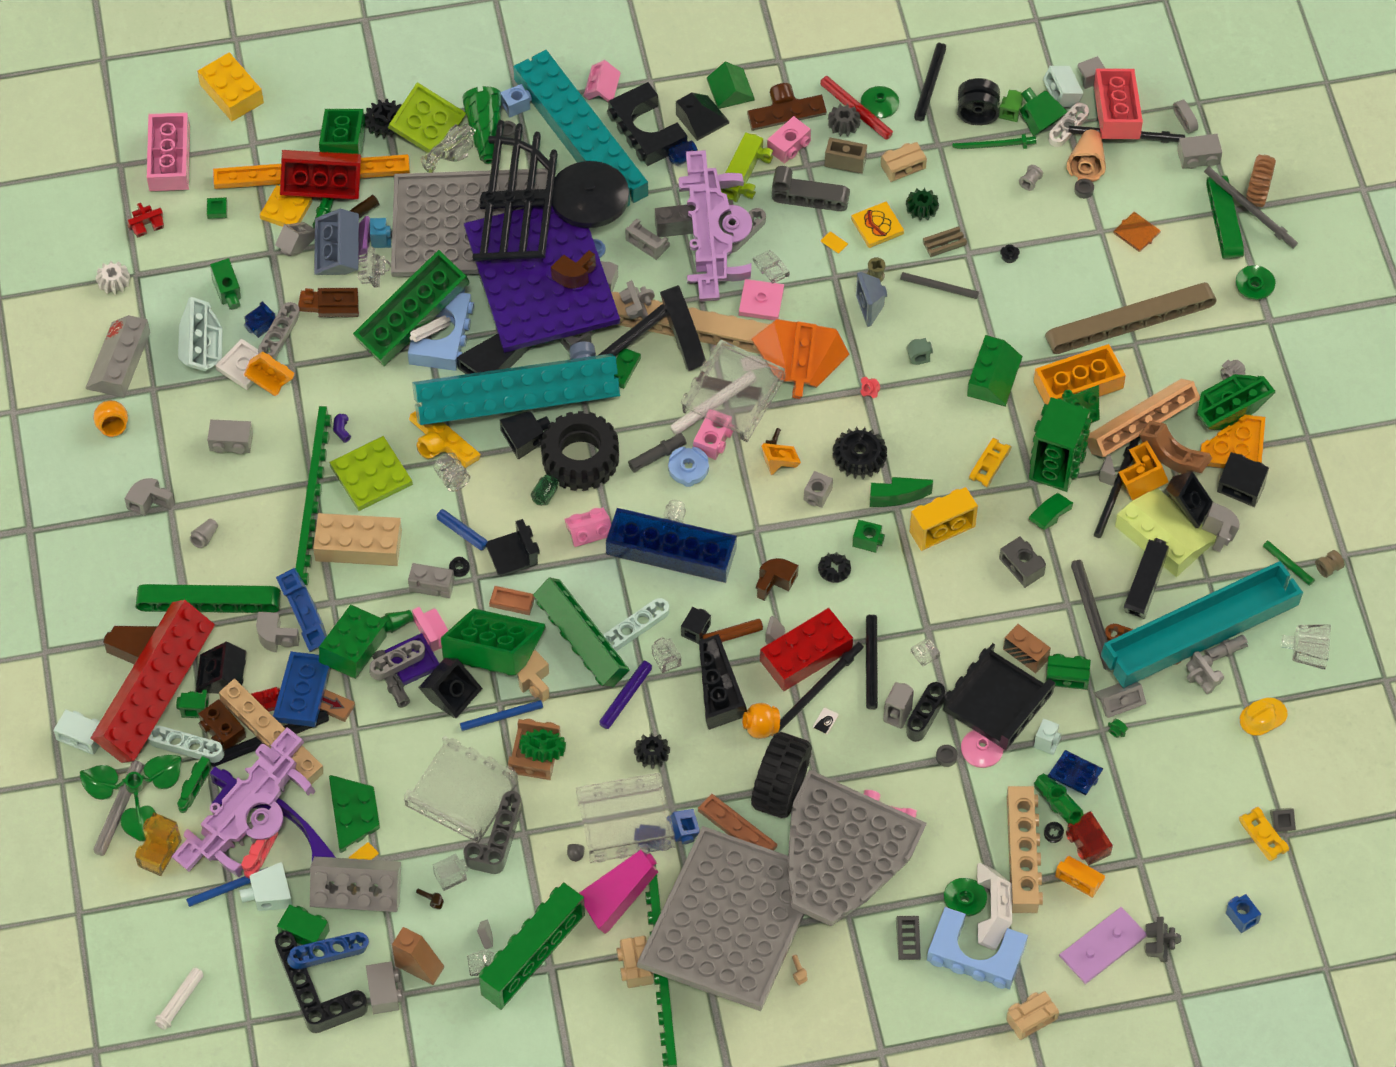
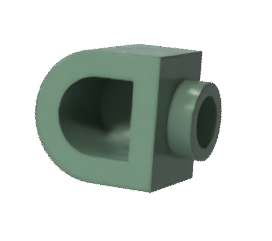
M926 338L914 339L907 345L906 349L912 364L919 365L930 362V354L933 353L931 342H927Z

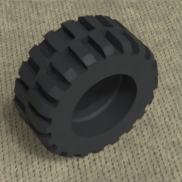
M578 411L575 414L569 412L564 417L562 415L557 417L555 423L551 422L547 426L548 430L544 431L542 435L543 440L541 441L542 464L546 474L550 476L554 483L559 482V486L563 488L570 487V490L577 491V489H582V491H586L590 487H593V489L600 487L601 482L603 484L609 480V476L614 475L619 464L618 435L614 431L612 424L606 423L605 418L602 416L596 417V414L589 412V414H585L584 411ZM575 442H587L599 450L594 456L585 460H574L562 453L565 447Z
M784 732L774 734L763 756L754 783L751 805L755 810L781 819L789 816L792 804L804 781L809 766L812 745L809 741Z

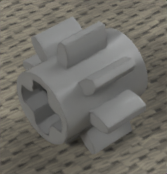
M1227 360L1222 365L1221 377L1223 380L1234 374H1246L1245 366L1239 360Z

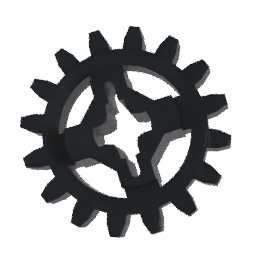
M379 99L377 105L371 103V108H366L367 113L364 114L365 126L369 128V132H375L376 137L379 134H382L383 138L386 137V134L393 137L394 131L390 130L388 126L402 105L398 104L396 106L395 100L389 103L388 99L383 103Z

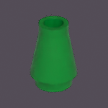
M410 610L385 613V616L381 617L387 620V632L391 633L414 620Z

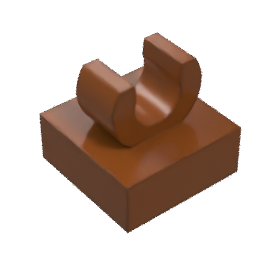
M305 288V291L301 290L298 303L299 311L318 313V295L314 289Z

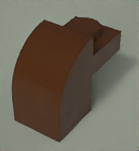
M588 250L577 262H574L566 255L561 256L551 266L552 279L566 288L585 286L589 283L588 273L593 272L596 267L595 254Z
M781 558L770 559L763 563L759 568V580L756 584L757 598L765 601L774 585L789 591L798 577L799 565Z

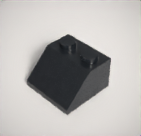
M226 641L200 654L195 691L202 693L203 690H207V693L219 694L234 678L242 685L246 650Z
M444 658L418 687L432 704L453 718H457L483 689L457 658Z

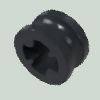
M1050 822L1046 825L1044 837L1048 842L1057 843L1063 838L1064 828L1060 823ZM1054 829L1055 831L1057 829V836H1054V834L1051 836L1049 834L1050 830Z

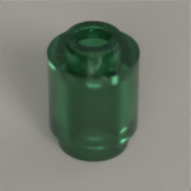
M544 475V477L539 479L531 492V497L535 504L540 506L549 504L558 489V481L553 476Z

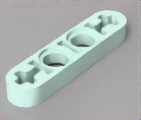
M662 598L653 600L606 632L604 637L610 642L614 641V645L611 646L615 651H618L665 619L669 614L668 602ZM656 607H659V608H662V607H663V611H661V610H657V611H656ZM645 616L649 619V622L640 624L637 620L639 617ZM623 628H630L633 632L630 635H623L621 630Z
M156 725L148 737V741L153 747L200 759L203 756L210 759L211 763L219 762L224 757V750L219 742ZM175 738L181 739V742L179 744H170L171 741ZM192 744H200V747L196 750L189 749Z

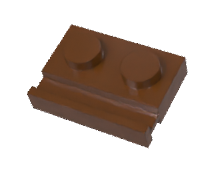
M318 288V317L359 316L358 288Z

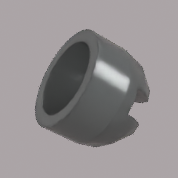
M569 844L567 846L569 859L574 862L580 861L584 856L585 847L580 844Z

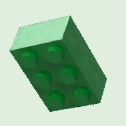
M325 109L319 140V151L361 154L365 133L364 109Z
M350 604L319 646V663L356 679L387 637V620Z

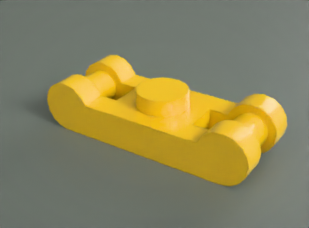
M992 438L973 468L969 479L982 482L983 486L989 487L1001 464L1009 455L1012 446L1008 444L1003 445L999 443V440ZM981 470H984L987 472V474L984 475L980 472Z
M1259 807L1252 809L1248 815L1243 814L1239 817V821L1269 861L1276 859L1278 854H1285L1289 851L1288 844L1280 838ZM1256 820L1258 825L1254 827L1252 822ZM1272 843L1275 845L1273 848L1269 846Z

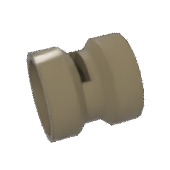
M1336 550L1330 551L1326 557H1320L1315 561L1319 573L1325 578L1332 575L1333 571H1338L1345 566L1342 556Z

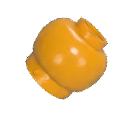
M108 400L97 406L93 419L95 426L104 435L114 437L120 435L126 429L128 414L126 408L121 403Z
M766 703L751 705L747 712L743 714V728L747 729V732L754 738L762 739L770 735L773 736L779 732L780 728L778 708L775 706L771 707Z

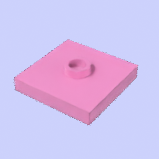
M745 279L739 316L768 320L779 319L784 284Z

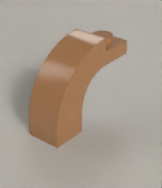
M1149 421L1139 434L1142 442L1148 441L1158 460L1178 473L1183 474L1190 471L1202 473L1212 460L1210 453L1191 450L1177 442L1164 423Z

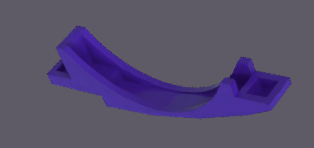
M214 767L210 772L212 783L222 788V790L212 803H218L222 806V799L237 784V779L233 778L227 770H220ZM278 798L276 803L281 807L283 816L292 821L307 838L312 850V861L314 856L336 858L314 829L289 805ZM260 804L253 808H266L269 810L271 806L266 804Z

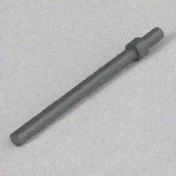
M1210 166L1206 168L1204 173L1271 229L1279 240L1282 239L1293 249L1297 246L1298 242L1287 234L1288 231L1284 227H1279Z

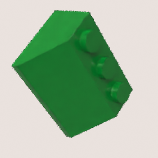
M985 335L968 383L967 396L1006 407L1023 356L1005 340Z

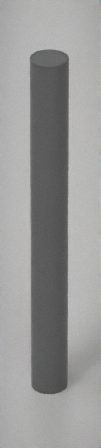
M902 272L900 280L977 299L979 291Z

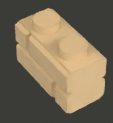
M917 142L912 144L906 143L897 150H888L881 155V167L890 182L926 168L927 158Z
M646 936L621 939L620 948H616L618 961H623L624 968H620L622 981L627 982L628 988L654 983L652 972L637 967V962L647 943Z
M1046 991L1040 994L1035 992L1023 1004L1015 1003L1008 1009L1006 1020L1017 1037L1022 1040L1057 1020L1059 1010L1051 1001Z

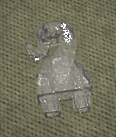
M467 123L461 127L457 124L451 127L444 139L434 146L430 152L421 157L423 168L427 172L433 173L440 159L456 162L468 157V150L473 147V141L470 136L474 134V129Z

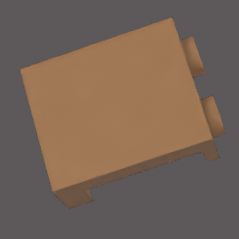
M518 719V730L512 756H509L508 761L509 774L551 780L555 759L553 758L552 762L546 760L542 763L538 759L532 761V757L525 758V754L520 753L519 743L521 735H526V731L533 733V729L537 731L544 729L547 732L553 730V734L559 733L561 736L560 726L552 722L541 723L532 719Z

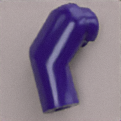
M337 414L334 418L333 432L346 443L351 439V435L344 429L349 418L346 414Z

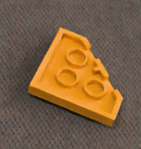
M1244 415L1232 426L1229 425L1218 432L1217 436L1211 440L1203 442L1200 451L1210 453L1212 457L1207 466L1225 468L1231 452L1262 463L1266 417Z

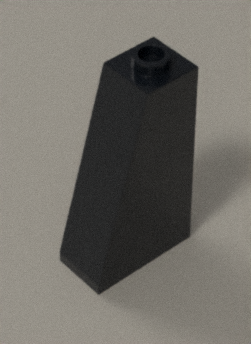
M496 334L457 357L458 369L465 374L511 368L532 346L504 353L499 335Z
M1155 538L1154 541L1149 539L1124 605L1125 613L1143 619L1146 618L1169 552V546L1166 545V541Z

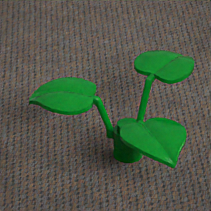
M162 755L150 759L144 766V774L148 778H145L144 775L141 776L138 772H130L125 779H122V782L117 784L118 774L115 769L108 765H98L81 770L80 779L86 792L99 800L110 798L113 794V789H119L124 784L126 785L127 791L134 794L136 808H128L121 816V826L126 834L141 842L147 840L153 834L157 824L155 810L148 805L142 807L139 805L138 793L143 788V781L147 783L153 781L154 786L159 789L171 788L177 783L180 776L181 757L178 755Z

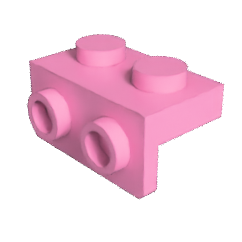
M604 507L594 508L589 512L574 514L564 519L575 547L613 536L610 517Z

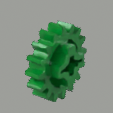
M533 729V733L526 731V735H521L519 749H521V754H525V758L532 757V761L538 759L542 763L546 760L552 762L553 758L559 760L560 756H564L566 742H564L565 738L560 737L559 733L553 734V730L547 732L544 729L540 731Z

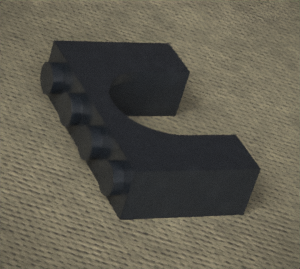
M649 82L609 100L607 109L609 118L617 123L619 132L621 134L624 133L629 146L634 147L639 160H643L647 166L688 147L687 134L678 122L657 132H645L634 125L633 122L638 116L658 107V94Z

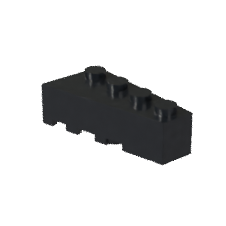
M719 634L700 640L699 650L705 718L710 730L743 718L747 708Z

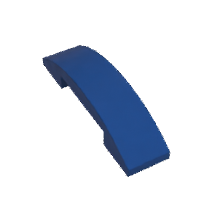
M293 568L277 576L276 579L284 596L288 598L302 629L303 639L309 652L319 648L327 634L303 580L297 570Z

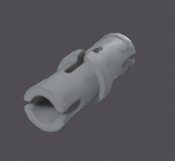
M1242 634L1232 640H1224L1219 645L1205 650V655H1209L1213 661L1225 656L1229 657L1232 653L1248 647L1247 639Z

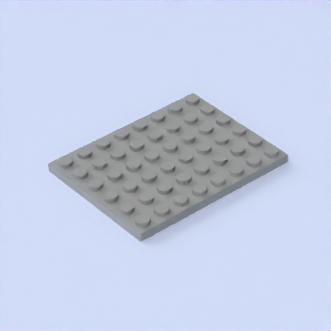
M546 168L537 169L534 189H546L548 174ZM518 169L515 190H525L527 188L529 169ZM491 170L394 174L392 277L412 276L438 250L464 274H479L476 263L472 258L473 254L464 229V223L484 218L485 209H480V196L482 192L488 191ZM510 170L498 171L496 191L507 190ZM516 207L513 208L512 211L522 209L524 207ZM505 208L493 209V216L504 213Z
M702 826L641 953L637 967L761 1011L805 915L791 908L787 866L788 856Z

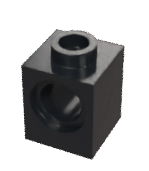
M692 606L681 625V636L699 644V641L702 640L703 635L707 633L711 626V615L704 609H697Z

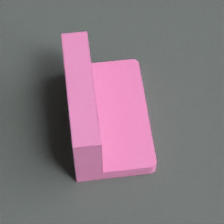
M606 60L592 65L583 96L588 100L601 96L607 102L613 99L620 78V71Z
M420 607L413 609V621L420 633L425 637L432 651L434 652L442 648L441 637L449 630L438 611L434 608L423 613Z

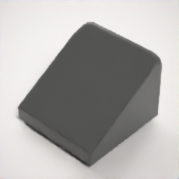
M1293 808L1270 810L1272 825L1276 832L1296 830Z

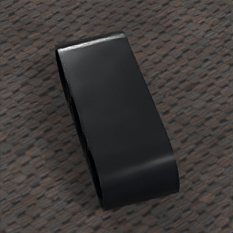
M939 682L930 683L909 717L906 733L911 741H921L925 737L940 711L945 696L943 684ZM931 694H938V695H940V696L935 697V696H932ZM928 710L930 713H923L922 711ZM912 727H919L921 729L915 730Z

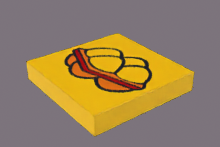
M887 201L851 215V220L868 248L904 234L903 227Z

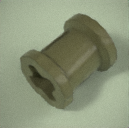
M878 257L870 259L867 274L879 278L880 282H882L885 278V261Z

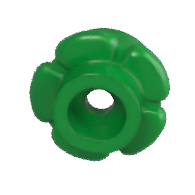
M1116 718L1112 723H1108L1110 727L1108 731L1116 738L1125 737V732L1128 730L1125 723Z

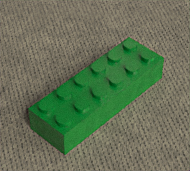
M438 250L353 335L383 366H386L411 341L409 338L411 336L410 332L431 322L470 282L467 276Z
M563 882L559 888L555 887L552 890L550 898L537 907L536 914L523 923L520 932L510 937L503 951L499 950L495 954L493 962L480 971L481 995L500 1010L505 1007L585 916L584 897Z

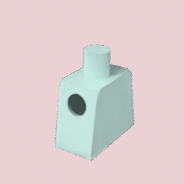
M282 862L251 874L249 877L252 887L239 890L242 903L255 900L258 911L287 909L289 904L292 905Z

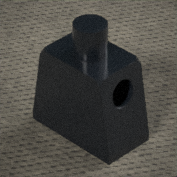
M528 411L501 419L500 431L517 459H520L541 445L543 431L547 429L550 421L547 416L536 420L533 413Z

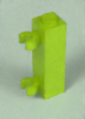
M745 132L725 172L740 173L744 181L743 186L721 189L722 193L727 194L728 200L738 202L741 194L753 199L756 193L754 191L756 185L747 183L758 159L765 163H771L773 156H771L773 150L763 148V138L756 134Z

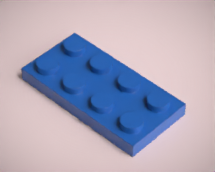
M290 651L273 717L279 723L316 726L331 669L329 666L319 663V655Z

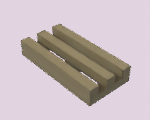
M958 226L923 238V244L930 257L965 246L967 245V240L964 238L963 233L960 232V227Z

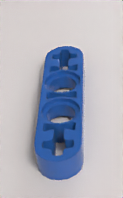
M354 932L297 946L290 950L287 962L294 969H303L359 955L365 952L369 939L362 932ZM334 944H339V945H341V946L343 947L344 951H342V952H337V951H335V950L333 949V945H334ZM320 949L324 956H315L313 950Z

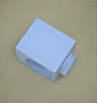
M522 84L501 92V105L509 118L530 110L532 98L529 91H525Z

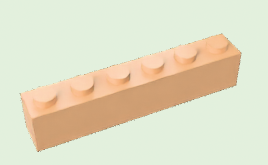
M1180 379L1092 431L1087 440L1091 453L1105 457L1137 438L1149 421L1162 423L1200 400L1194 381Z

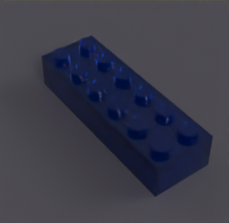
M621 508L616 509L606 539V555L724 583L727 581L737 549L736 535Z

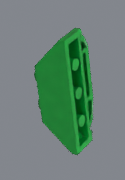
M1234 374L1201 392L1197 415L1208 429L1223 430L1227 426L1238 422L1242 416L1255 413L1275 394V390L1264 376L1256 377Z

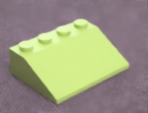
M1158 488L1131 501L1117 514L1115 524L1118 530L1144 551L1149 539L1154 541L1155 538L1166 541V545L1169 546V552L1163 567L1175 577L1179 576L1212 546L1217 537L1213 533L1203 530L1202 524L1199 528H1195L1175 502Z

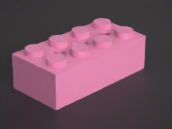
M188 113L148 114L147 182L149 191L189 190L190 123Z

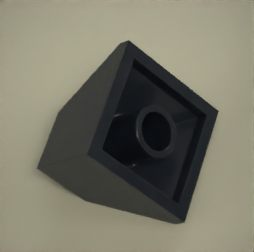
M691 92L676 101V116L697 141L729 124V120L708 95Z
M1193 471L1173 476L1166 490L1193 526L1199 528L1213 501Z

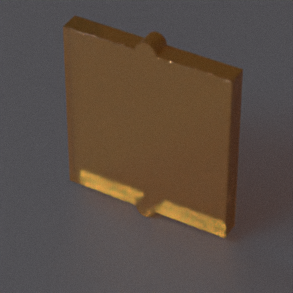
M1133 212L1127 219H1123L1122 223L1113 231L1116 236L1138 252H1141L1148 244H1152V240L1161 232V230L1136 212Z

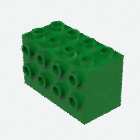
M1051 397L1049 403L1043 406L1041 421L1038 420L1035 425L1029 480L1068 492L1072 480L1078 477L1080 463H1083L1086 457L1087 440L1090 434L1089 428L1092 419L1089 418V409Z

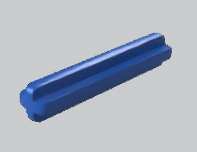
M441 509L437 513V520L479 550L486 548L488 541L446 510Z

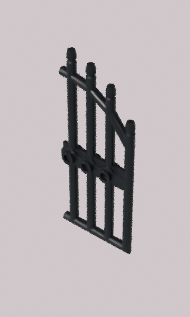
M503 120L498 121L495 136L488 137L489 143L494 144L488 191L482 192L480 196V209H485L480 253H473V261L545 258L558 153L555 149L551 150L549 160L539 150L541 134L538 131L533 135L532 145L522 141L523 126L520 123L515 127L514 138L503 137L505 126ZM502 144L511 145L513 149L508 187L506 191H496ZM520 148L531 154L527 188L525 190H515ZM538 161L548 171L546 189H534ZM543 206L538 251H527L532 207ZM516 207H524L519 251L507 252L512 210ZM505 208L499 252L488 253L493 209Z

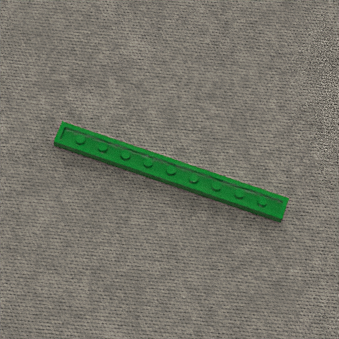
M319 406L295 568L305 585L309 583V573L306 572L307 567H311L312 560L309 551L314 547L312 531H316L317 520L314 519V516L319 512L317 496H321L322 485L319 484V481L324 477L322 461H326L327 450L324 447L329 442L327 427H331L332 416L328 414L327 406Z
M657 874L648 884L649 892H645L646 905H651V911L647 912L648 925L653 924V928L661 914ZM654 973V983L659 985L660 991L656 992V1003L661 1005L662 1012H658L659 1026L663 1025L664 1032L660 1033L661 1046L666 1048V1053H662L663 1067H677L668 978Z

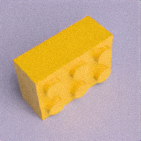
M230 52L197 71L200 86L231 122L264 103L262 89Z
M966 487L960 490L955 489L949 495L942 498L937 497L931 503L914 508L911 511L909 532L920 550L923 551L976 526L978 505Z

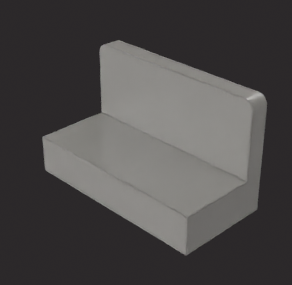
M1138 682L1122 688L1120 683L1095 692V697L1102 702L1104 714L1107 718L1146 704L1142 685Z

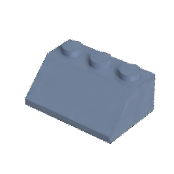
M340 208L315 218V275H346L358 270V213Z

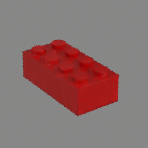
M282 150L280 195L359 200L361 154Z
M827 608L761 648L760 662L781 689L786 691L837 660L845 651L848 652L853 647V637L831 609Z

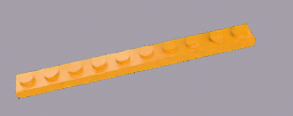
M408 154L361 158L360 178L410 173ZM281 164L213 169L214 189L280 184Z

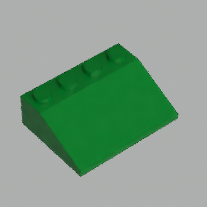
M473 608L441 637L443 659L457 658L462 664L470 665L471 667H479L489 671L516 676L527 665L546 627L544 623Z

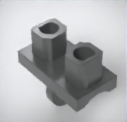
M1157 917V922L1146 924L1147 937H1157V942L1146 943L1145 951L1147 956L1159 957L1161 962H1168V944L1169 949L1174 950L1175 944L1181 942V935L1175 933L1174 927H1170L1168 933V925L1164 923V917Z

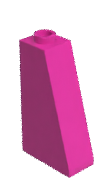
M639 850L579 892L584 897L586 910L597 928L606 934L610 931L658 873L654 866L657 862L651 853L646 854L643 850Z

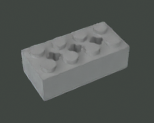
M314 856L310 867V907L397 912L400 904L401 862Z

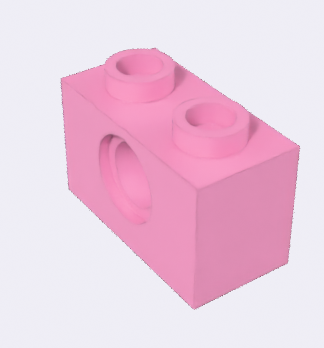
M793 116L767 139V148L772 149V155L785 164L789 159H793L801 148L808 146L811 141V129Z

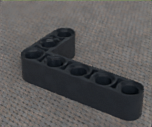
M287 931L277 934L275 937L277 953L309 1031L320 1033L366 1014L368 1010L366 995L359 990L351 991L320 1003L307 968L294 969L288 965L287 958L290 950L297 947L294 936ZM283 943H290L287 947L281 946ZM298 980H305L303 984H296ZM308 998L313 999V1001L310 1003L303 1002L305 999ZM356 1001L362 1002L359 1006L352 1005ZM335 1009L341 1010L339 1014L331 1013ZM314 1017L321 1018L318 1022H311V1019Z

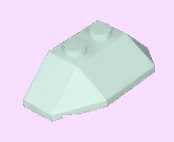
M190 297L179 324L178 359L186 366L207 371L222 359V327L216 315L210 309L209 302Z

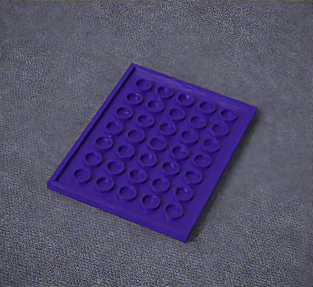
M552 205L545 258L475 261L504 353L620 324V317L590 229L573 226L563 221L554 212ZM543 206L532 207L527 251H538ZM524 208L512 211L507 252L519 251ZM504 213L492 216L488 253L499 252ZM484 218L464 223L472 254L480 253ZM588 250L595 254L596 267L593 272L588 273L589 283L585 286L566 288L552 279L551 266L561 256L566 255L574 262H577Z

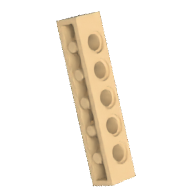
M235 678L219 692L220 701L263 744L271 749L270 745L285 728ZM303 746L291 757L297 763L295 770L300 772L310 784H313L323 774V765Z
M1008 786L1007 790L1012 913H1038L1039 905H1043V893L1039 892L1038 885H1042V873L1038 872L1037 867L1041 866V853H1037V846H1040V833H1036V827H1039V814H1035V807H1038V794H1034V786ZM1019 809H1026L1027 812H1021ZM1020 828H1026L1029 831L1023 832ZM1026 847L1029 851H1022L1020 848ZM1028 867L1030 870L1024 871L1021 868ZM1026 886L1031 888V890L1025 891L1022 889V887Z

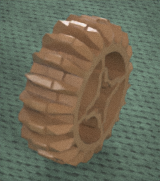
M1259 154L1256 157L1246 196L1256 207H1263L1266 203L1276 163L1275 158L1265 154Z

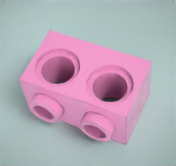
M709 409L693 441V447L701 449L707 457L716 460L719 453L722 454L725 449L727 437L730 438L734 431L732 417Z

